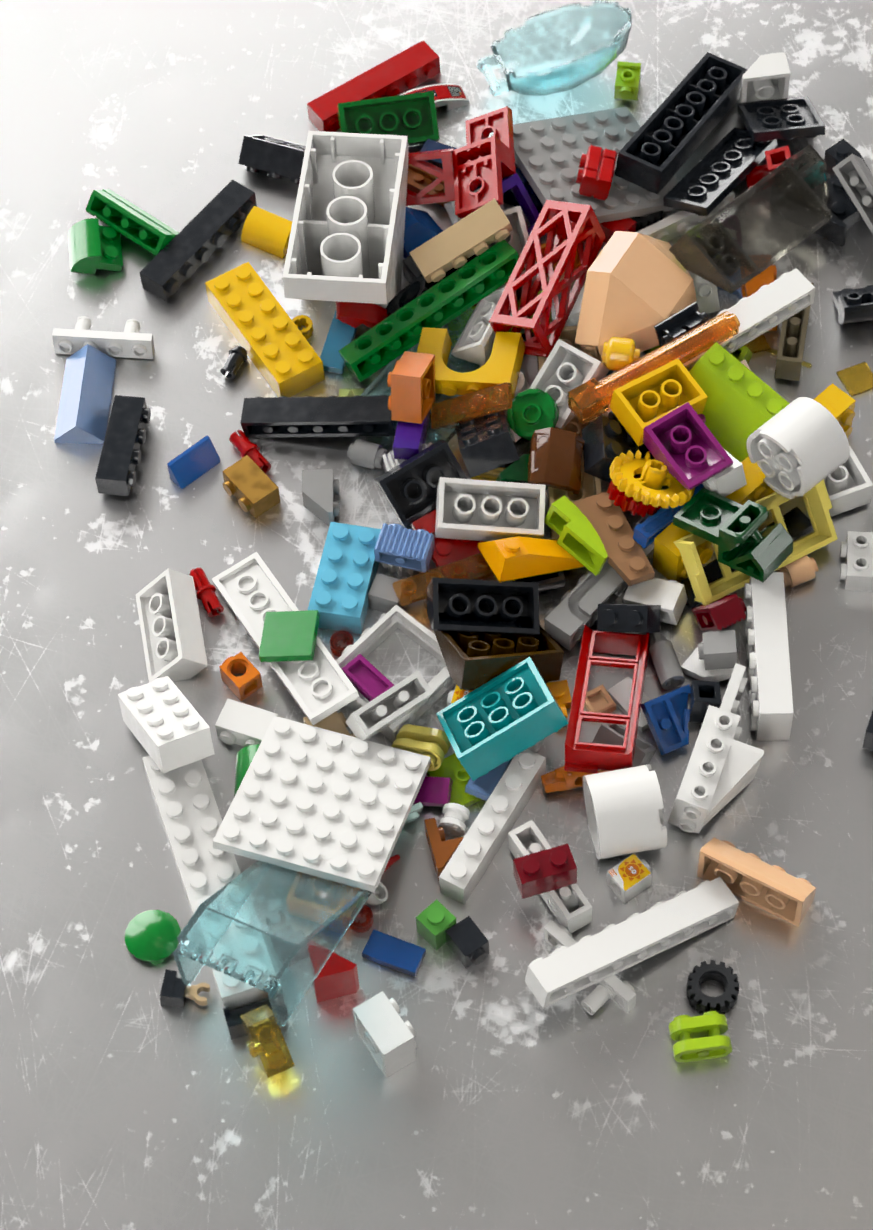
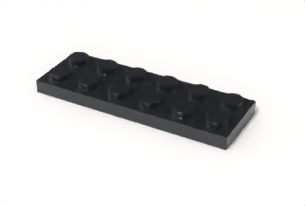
M734 127L663 197L664 206L678 211L695 213L698 216H708L766 157L765 151L773 150L777 146V140H770L767 143L754 142L748 130Z

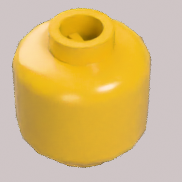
M612 337L609 342H604L602 363H606L607 369L629 372L633 368V364H639L640 349H636L633 339Z

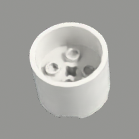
M807 397L795 399L749 435L747 439V452L751 463L757 462L766 477L763 481L775 492L788 499L806 494L846 462L850 454L847 436L837 419L823 405Z
M651 764L583 776V795L587 822L593 848L598 859L666 848L667 828L666 826L662 827V823H664V805L655 771H651Z

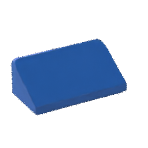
M207 435L167 463L170 479L180 489H184L219 464L220 457L210 437Z

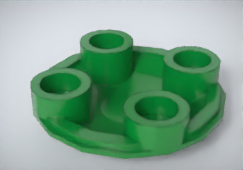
M147 910L137 914L129 922L125 930V944L129 952L136 958L146 962L150 961L152 964H160L177 949L182 932L177 920L171 914L161 910Z

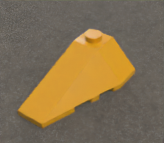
M517 536L478 543V549L499 582L585 567L557 544V540Z

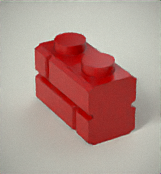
M591 145L588 148L587 154L582 153L579 168L582 169L578 170L575 182L580 184V195L594 196V198L604 201L608 198L617 158L616 151L606 148L602 150V147Z

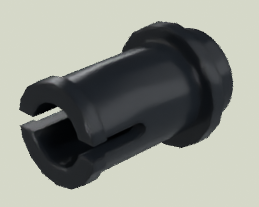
M241 346L231 348L229 350V357L220 372L225 375L226 371H228L226 377L234 379L241 364L248 359V352Z

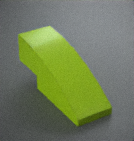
M564 495L551 504L544 523L560 535L557 544L597 576L600 574L608 558L604 544L587 517Z

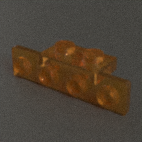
M505 382L433 404L431 407V428L437 430L510 409L512 407V384Z
M478 553L396 581L392 585L401 606L423 600L427 611V586L433 577L481 580L495 574L482 553Z

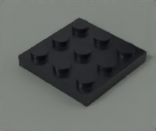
M808 96L738 103V114L754 142L767 143L770 140L777 139L789 141L797 137L815 138L817 135H825V124Z

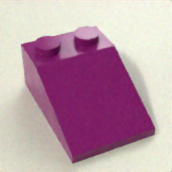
M689 402L644 428L643 443L656 460L663 462L667 466L668 472L688 491L734 463Z

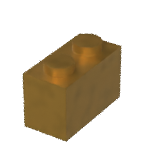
M248 455L222 471L224 478L223 487L227 494L230 496L234 495L238 499L240 507L246 513L250 512L255 518H258L280 503L278 486Z

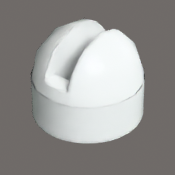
M379 882L375 893L367 890L363 891L365 895L364 900L369 905H379L388 899L387 889L381 882Z

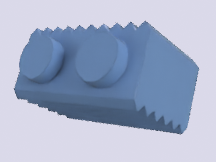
M384 523L374 549L375 561L426 573L435 550V538L432 533L430 534L423 529L412 530L404 528L400 524L388 525Z

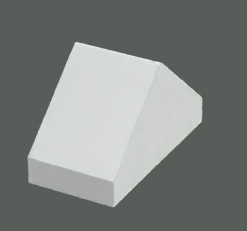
M308 131L283 272L285 299L388 304L401 291L409 158L408 136Z

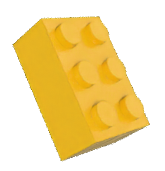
M678 358L615 389L609 408L635 443L640 446L644 444L643 433L646 426L689 402L697 414H703L708 396Z

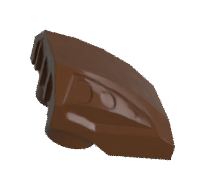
M549 427L535 430L532 435L528 461V484L546 485V487L571 491L573 494L578 495L581 487V460L585 441L576 432Z

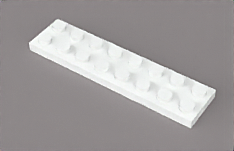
M257 552L212 578L215 587L259 649L266 612L299 611ZM318 636L316 638L313 660L269 662L312 725H315L360 697L353 684Z

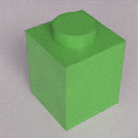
M437 899L416 917L417 932L436 951L446 943L445 931L457 924L456 917Z

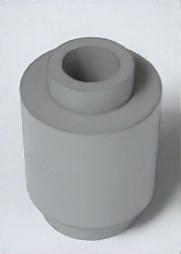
M357 439L355 443L350 444L347 457L351 458V464L373 470L377 468L382 469V455L387 454V449L382 448L380 444Z

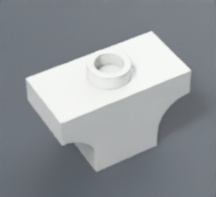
M709 261L688 266V272L693 278L696 302L700 313L705 312L708 314L720 311L714 263Z

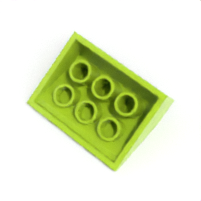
M717 342L689 371L708 396L703 411L706 418L705 425L723 449L740 463L749 456L747 452V439L749 435L790 404Z

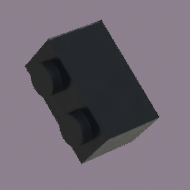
M598 604L597 631L660 632L661 605Z

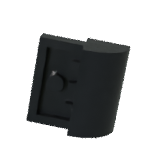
M873 285L858 289L845 288L841 291L833 292V302L838 311V322L841 325L873 321Z

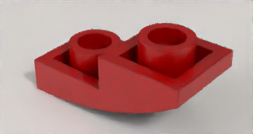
M336 301V319L354 328L361 324L372 328L387 318V309L379 305Z

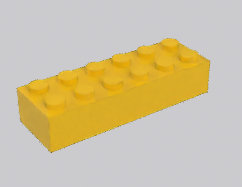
M249 262L205 282L208 302L239 345L248 352V357L277 397H292L325 380L323 361Z

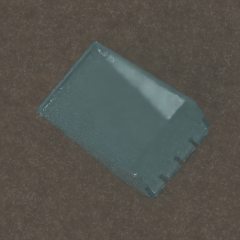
M257 861L201 903L177 937L179 945L174 951L173 956L182 981L190 986L204 965L219 972L224 969V974L244 983L249 980V985L269 993L268 997L276 1023L284 1027L372 892Z

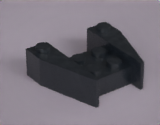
M845 139L840 140L825 150L823 170L831 178L813 190L808 191L788 174L770 186L768 205L785 220L841 247L844 246L847 229L863 218L832 168L851 154L862 159L863 157Z

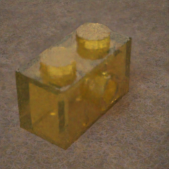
M267 1004L240 1016L250 1040L246 1042L248 1051L252 1058H257L261 1069L268 1078L295 1066L276 1016Z

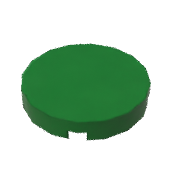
M524 390L514 397L515 400L509 405L507 420L510 428L519 437L528 441L532 440L535 430L549 427L555 428L558 422L559 409L556 401L543 390Z

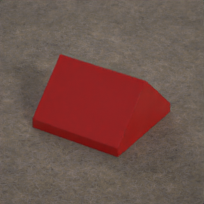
M306 939L304 947L307 965L317 1003L357 993L360 989L357 964Z

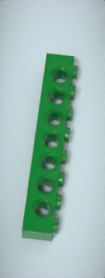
M506 240L497 242L484 253L478 255L347 344L338 352L348 369L362 382L419 343L423 327L441 328L508 282L519 259L517 251Z

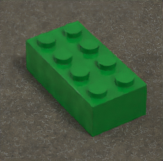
M433 91L338 103L337 105L341 133L408 136V146L425 144L427 139L436 142L440 139Z

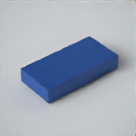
M373 929L362 952V957L415 977L425 957L426 949Z

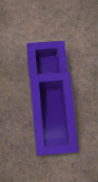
M431 409L422 424L398 421L393 443L395 459L407 460L422 451L423 444L426 441Z

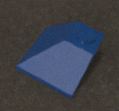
M406 207L404 258L410 255L409 252L443 231L426 211Z

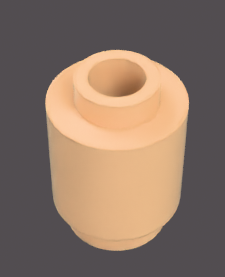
M806 555L776 570V572H783L784 588L788 586L792 588L814 579L818 566L813 557Z

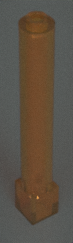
M725 311L603 379L597 381L593 378L568 392V407L582 425L609 411V405L615 389L678 358L684 364L708 351L716 342L720 344L737 335L740 327L739 319L735 314Z

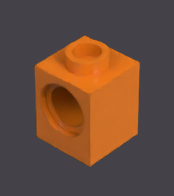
M242 652L234 657L227 658L219 666L222 681L240 701H243L263 687L260 672ZM239 673L244 674V675H242V676H235L236 674H239Z

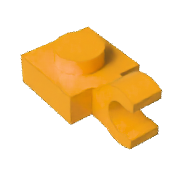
M567 680L546 683L564 716L568 718L566 709L571 708L572 700Z

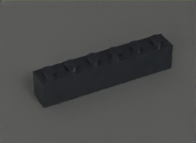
M232 179L139 272L142 288L164 301L175 294L179 287L193 276L195 270L202 263L207 262L211 254L218 247L223 246L226 239L240 228L254 206L257 207L255 192Z
M389 396L244 398L240 421L247 438L395 436L397 421L392 420L391 410H388Z

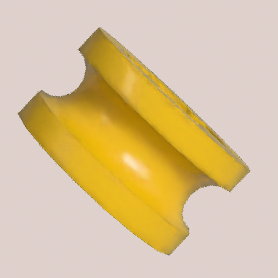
M299 315L292 319L297 328L306 326V329L303 327V330H300L306 340L313 335V323L310 317Z

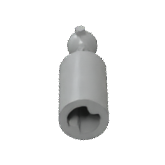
M660 632L649 633L651 635L649 653L663 689L670 690L681 686L685 682V677L671 641Z

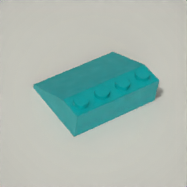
M530 657L436 713L458 760L473 781L569 724Z

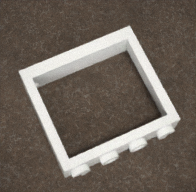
M395 605L386 614L383 613L378 622L371 628H366L360 638L353 645H348L336 660L340 668H343L359 654L366 658L398 628L443 664H445L435 634L398 605ZM447 666L428 683L434 692L425 703L380 733L394 742L403 725H414L456 685L449 675ZM359 697L347 704V706L355 712L367 703Z

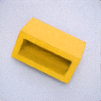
M254 206L245 220L241 241L283 259L287 254L292 221Z

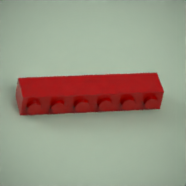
M422 40L307 103L308 119L319 131L336 132L340 129L337 110L338 103L398 96L410 89H414L419 84L434 78L440 73V57Z

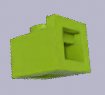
M617 62L614 99L638 101L641 63Z

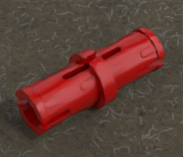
M237 430V433L235 431L231 434L229 441L241 453L240 457L243 458L248 455L266 474L271 469V464L260 453V448L255 443H252L242 430Z

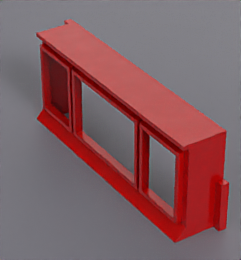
M584 624L569 724L565 739L564 771L596 774L598 770L613 771L633 767L649 654V633L641 635L595 631ZM593 652L636 656V659L593 656ZM591 665L634 669L628 715L584 711ZM582 721L626 725L623 746L579 742Z

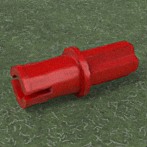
M201 567L192 569L189 575L193 576L194 586L197 591L196 597L202 601L209 617L218 616L219 613L216 609L222 613L224 608L215 594V586L210 584Z

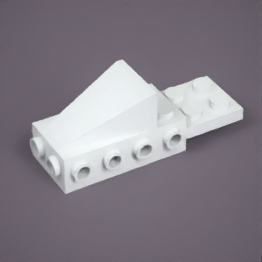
M735 663L720 708L708 706L667 822L678 826L685 832L699 834L701 828L752 782L765 750L738 741L742 728L738 726L741 716L737 715L736 711L748 678L743 677L746 667Z

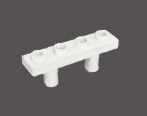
M81 316L77 319L75 330L54 328L52 333L55 354L72 355L87 344L110 357L153 359L155 354L153 334L139 333L141 328L140 322L135 319L127 320L124 332L91 331V319Z
M551 921L544 927V940L555 949L550 955L563 946L570 947L577 943L572 938L570 931L563 925L558 926ZM612 975L596 983L597 987L581 1001L582 1008L590 1015L595 1014L609 999L613 1000L626 1013H629L636 1006V991L630 983L625 980L621 981L615 975Z

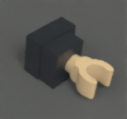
M166 969L160 992L161 1006L184 1009L186 997L194 1000L200 1006H206L207 998L200 997L198 994L202 991L210 992V985L199 983L188 986L187 979L178 978L177 971Z

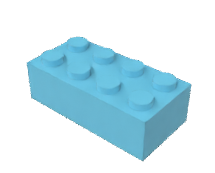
M330 522L308 610H318L320 614L318 628L362 634L369 608L368 593L380 563L375 561L374 549L381 529Z

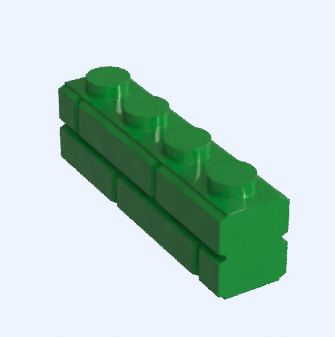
M95 189L91 193L86 212L96 216L100 221L127 238L132 239L133 242L154 255H157L179 233L110 189Z

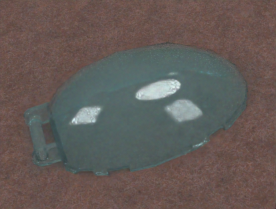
M594 0L593 5L581 6L580 3H572L538 13L525 19L524 25L514 30L512 27L504 32L505 36L499 41L494 40L491 44L493 54L477 61V68L480 72H483L489 84V91L494 96L508 91H514L521 95L545 96L572 90L603 73L626 49L632 26L631 9L619 6V3L616 1ZM492 69H498L501 79H496Z

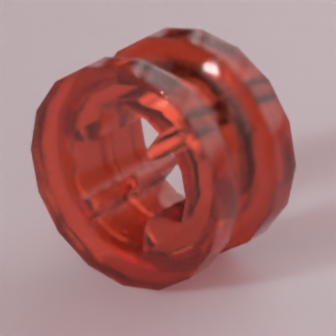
M337 631L330 637V649L336 657H340L343 650L347 647L338 646L339 641H343L344 644L346 642L347 646L354 644L353 636L347 631Z
M357 904L349 909L348 924L354 932L365 933L372 928L374 921L373 912L370 907L364 904ZM361 914V917H363L364 914L366 915V921L360 923L359 920L357 923L355 916Z

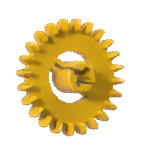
M629 450L627 454L621 453L619 457L616 456L610 465L609 475L617 489L625 492L624 495L627 497H633L634 501H642L647 506L651 504L657 508L658 506L662 508H669V506L676 508L689 502L695 491V488L688 491L668 472L667 466L663 462L656 459L651 460L649 451H647L644 459H642L640 450H637L635 458L634 454ZM641 474L640 478H634L635 475ZM667 485L669 487L668 489L661 490L662 486Z

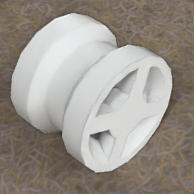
M457 803L445 804L442 809L444 816L439 820L438 827H443L444 833L448 835H463L466 831L465 821L470 816L469 809Z

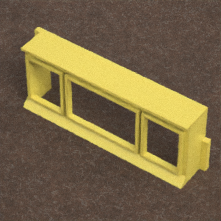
M824 479L803 495L814 531L793 542V552L776 570L838 539L829 513V509L833 507ZM774 492L755 501V503L766 507L768 511L771 510L775 525L781 523L787 531L779 505L791 499ZM690 533L673 543L680 550L695 595V601L702 602L703 606H707L744 587L745 583H750V576L737 570L731 572L729 566L718 562L723 577L708 584L696 546L707 540ZM712 543L718 560V545Z

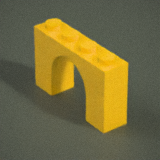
M422 328L417 353L435 354V394H445L447 396L467 395L474 398L480 396L494 397L496 399L514 398L525 351V344L521 333L496 332L491 356L488 361L475 371L461 373L447 367L452 345L448 330L443 328Z

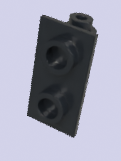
M697 302L692 303L654 326L660 347L672 346L676 341L686 336L689 331L693 332L699 327L706 326L709 318L705 312L700 313Z

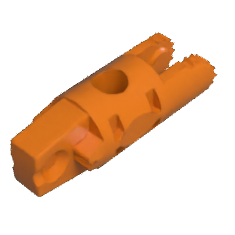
M561 766L554 771L541 775V781L546 793L568 791L582 787L583 776L595 773L564 771V766ZM598 770V773L608 772V770Z

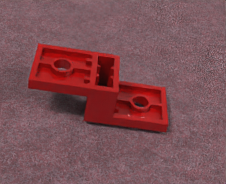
M508 106L465 121L466 146L452 150L455 215L460 219L465 218L493 199L497 201L499 206L503 205L502 178L516 174L512 110ZM482 186L478 192L474 193L477 187Z

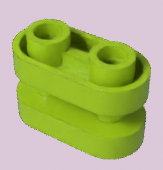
M709 1011L701 1016L693 1017L679 1015L668 1025L670 1038L679 1041L672 1046L674 1059L678 1062L721 1058L732 1052L730 1037L721 1035L728 1030L726 1016L719 1014L718 1011Z

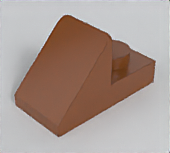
M434 817L425 819L424 826L439 881V876L463 840V837L446 840L443 827H437Z

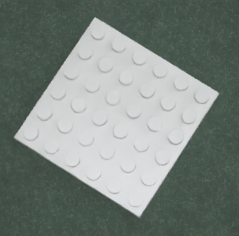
M274 716L213 840V848L375 893L429 769L431 757Z

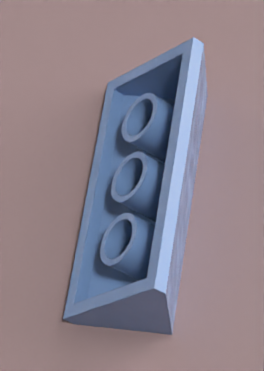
M89 344L66 359L54 437L55 443H104L117 362L116 359Z

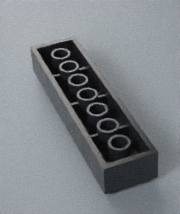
M707 52L618 152L615 176L658 194L740 99L742 75L748 69Z

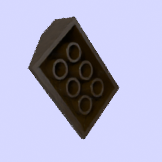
M541 625L539 636L434 631L449 675L460 689L470 691L479 688L528 657L534 662L545 683L560 680L564 651Z

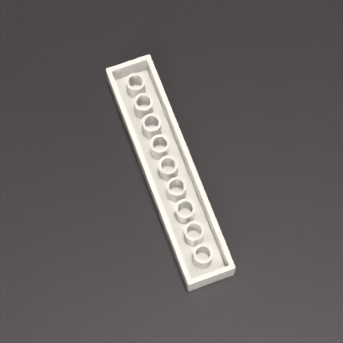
M150 755L143 757L145 772L223 1007H229L230 1011L273 997V993L279 992L280 994L278 980L235 855L213 848V840L220 828L222 818L202 760L163 773Z

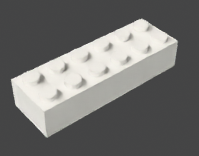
M773 572L764 582L750 577V583H745V598H743L746 606L744 633L745 637L748 638V643H746V660H749L747 681L751 685V690H749V707H752L750 728L751 730H756V741H789L794 714L783 572Z

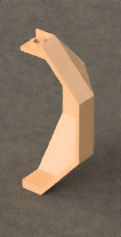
M615 231L587 270L575 344H580L582 352L602 362L604 342H609L612 337L633 339L636 349H640V352L658 346L659 341L654 326L697 301L693 278L670 243L641 233Z

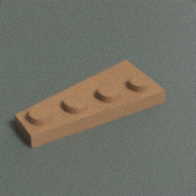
M607 491L573 502L597 531L607 552L608 563L629 586L654 578L655 572L641 545L634 541V532L620 506L613 505L615 500L608 498L609 493Z

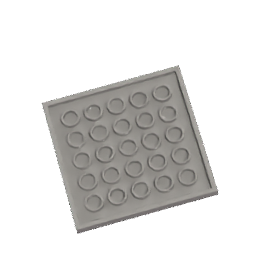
M627 106L513 124L515 162L543 206L546 200L591 205L599 223L653 214L662 210L663 212L675 210L674 208L664 206L663 197L678 183L674 176L658 194H655L615 176L616 163L609 195L605 201L596 199L594 196L588 197L579 194L580 184L575 182L578 170L582 169L579 168L582 153L587 154L588 148L593 145L602 147V150L606 148L616 151L618 158V152L641 128Z

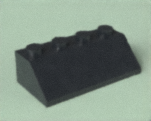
M262 134L244 135L238 164L246 166L245 170L259 173L260 170L268 172L267 176L278 179L286 176L290 178V182L299 184L306 146Z
M433 577L427 586V615L432 631L539 636V584L534 582H499L494 580Z

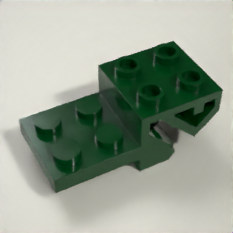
M703 487L673 516V525L718 545V562L761 582H764L793 552V539L781 523L764 528L761 531L758 530L768 519L769 512L766 507L751 500L741 505Z

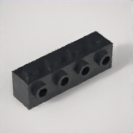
M115 395L95 477L98 493L129 496L131 486L136 484L137 475L135 467L140 465L141 462L140 445L145 443L146 429L144 428L151 418V409L147 408L144 397Z

